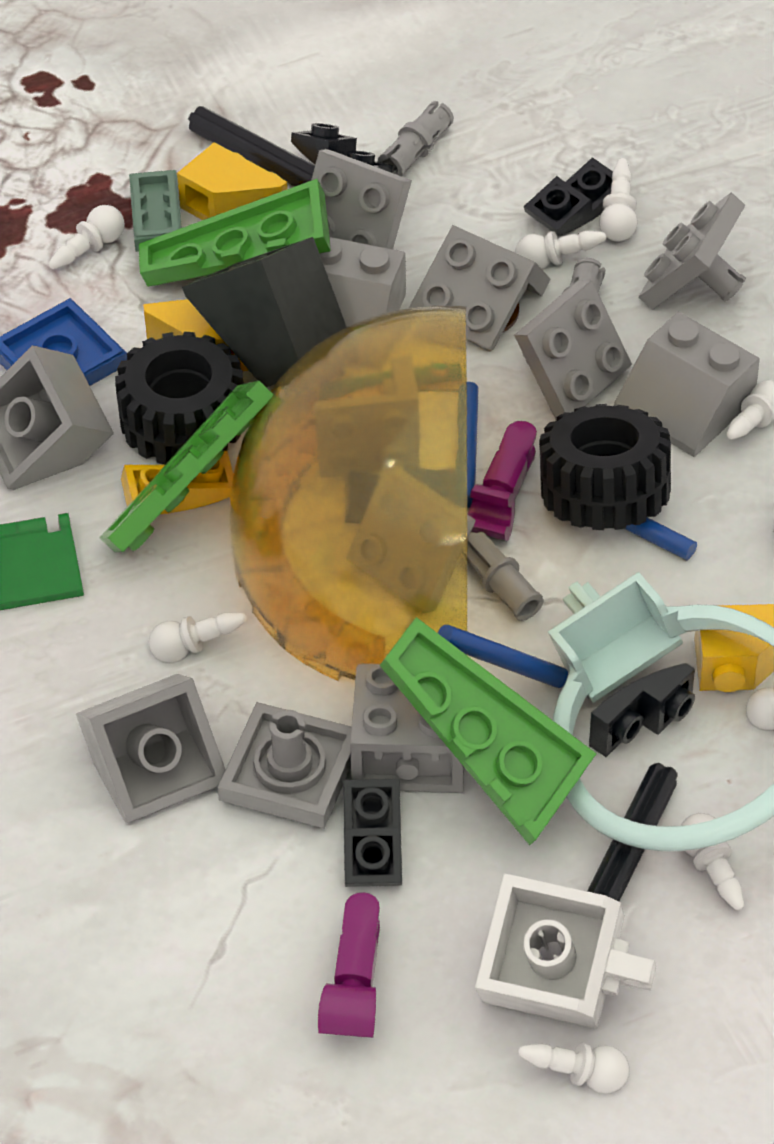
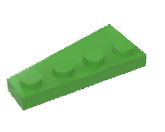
M314 179L139 243L140 274L147 287L207 276L235 263L310 237L314 238L319 254L330 252L325 193L318 179Z
M260 381L237 385L99 538L114 552H124L128 547L133 552L137 550L153 533L155 528L150 524L164 509L169 513L179 505L190 491L187 488L188 484L200 472L205 474L217 463L224 454L222 449L236 435L242 434L259 415L258 412L274 394Z
M416 617L379 666L525 841L531 845L537 840L597 753Z

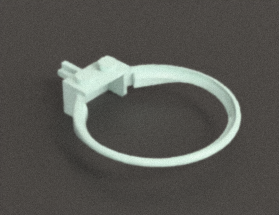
M639 572L603 596H600L589 582L581 586L577 581L569 586L571 594L563 598L564 603L574 615L548 631L560 659L569 673L559 694L553 714V721L573 735L576 718L586 697L594 703L683 644L679 636L681 634L700 630H728L757 637L774 647V627L749 614L717 605L666 606L659 594ZM580 778L567 795V799L576 812L600 833L629 846L655 851H686L718 845L746 834L774 817V784L756 799L736 811L707 822L685 826H653L620 817L598 803L587 791Z

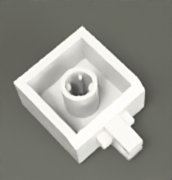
M504 873L475 989L483 1003L597 1029L605 995L617 996L620 985L651 991L657 966L656 962L652 959L629 954V942L619 939L625 916L621 902L601 894ZM558 942L562 954L559 957L554 954V960H543L539 949L543 946L546 950H549L547 943Z

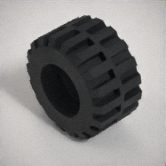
M173 332L162 334L163 338L155 340L151 337L142 341V348L133 347L127 353V360L120 362L117 368L118 376H115L120 427L122 434H125L128 445L131 448H138L140 456L146 459L154 456L157 463L166 465L235 387L244 384L243 370H241V363L237 355H231V349L224 343L216 345L214 337L204 335L201 338L195 337V332H184L183 335L174 336ZM241 434L239 436L236 435L229 443H236ZM228 444L222 449L223 451L229 450Z
M596 404L593 407L583 406L575 408L574 412H564L557 416L556 421L549 422L544 428V433L540 435L541 498L544 499L546 509L554 511V517L559 520L571 521L572 526L579 528L586 526L592 527V530L604 531L605 528L619 530L625 529L626 526L631 524L640 525L647 522L646 517L657 516L662 511V506L667 505L671 492L670 434L667 428L662 427V422L657 417H648V412L641 409H629V406L624 405L607 406V404Z

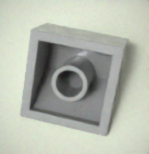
M329 237L331 251L320 253V257L355 350L345 355L378 362L406 295L405 252Z
M678 311L647 339L614 402V406L624 405L629 406V409L633 410L641 409L648 412V417H657L662 422V427L668 429L671 444L695 457L742 412V401L750 395L753 388L757 385L760 358Z
M32 345L0 377V475L7 489L15 490L82 465L114 434L74 355Z
M175 674L76 713L93 763L126 823L218 787L225 772L217 744L194 680L191 677Z

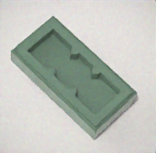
M176 170L129 174L136 252L139 251V243L182 228Z

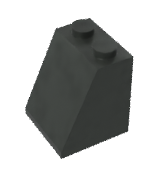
M313 237L235 263L182 286L185 297L234 354L237 355L253 376L265 387L284 382L286 390H291L315 380V376L339 368L338 358L355 350Z

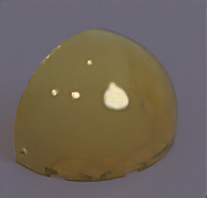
M426 306L379 314L352 324L318 343L279 378L270 390L274 395L253 417L243 438L233 473L230 493V535L233 563L239 587L243 588L251 603L252 613L284 650L303 664L337 681L340 680L341 676L355 680L358 664H381L416 617L437 633L445 624L467 631L466 306Z

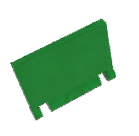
M69 513L58 514L60 531L50 533L47 530L45 517L0 524V610L84 596Z

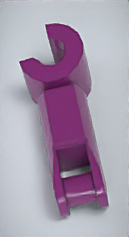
M515 421L506 428L499 450L496 452L483 479V485L476 484L471 490L470 498H473L467 514L476 520L471 532H484L487 537L506 542L509 540L514 523L515 499L527 475V471L535 459L536 449L533 444L536 440L537 430L533 424L527 421Z
M360 892L353 894L345 903L342 935H340L334 976L335 984L326 983L319 1002L318 1033L374 1037L376 987H373L380 933V907L377 898L370 893Z

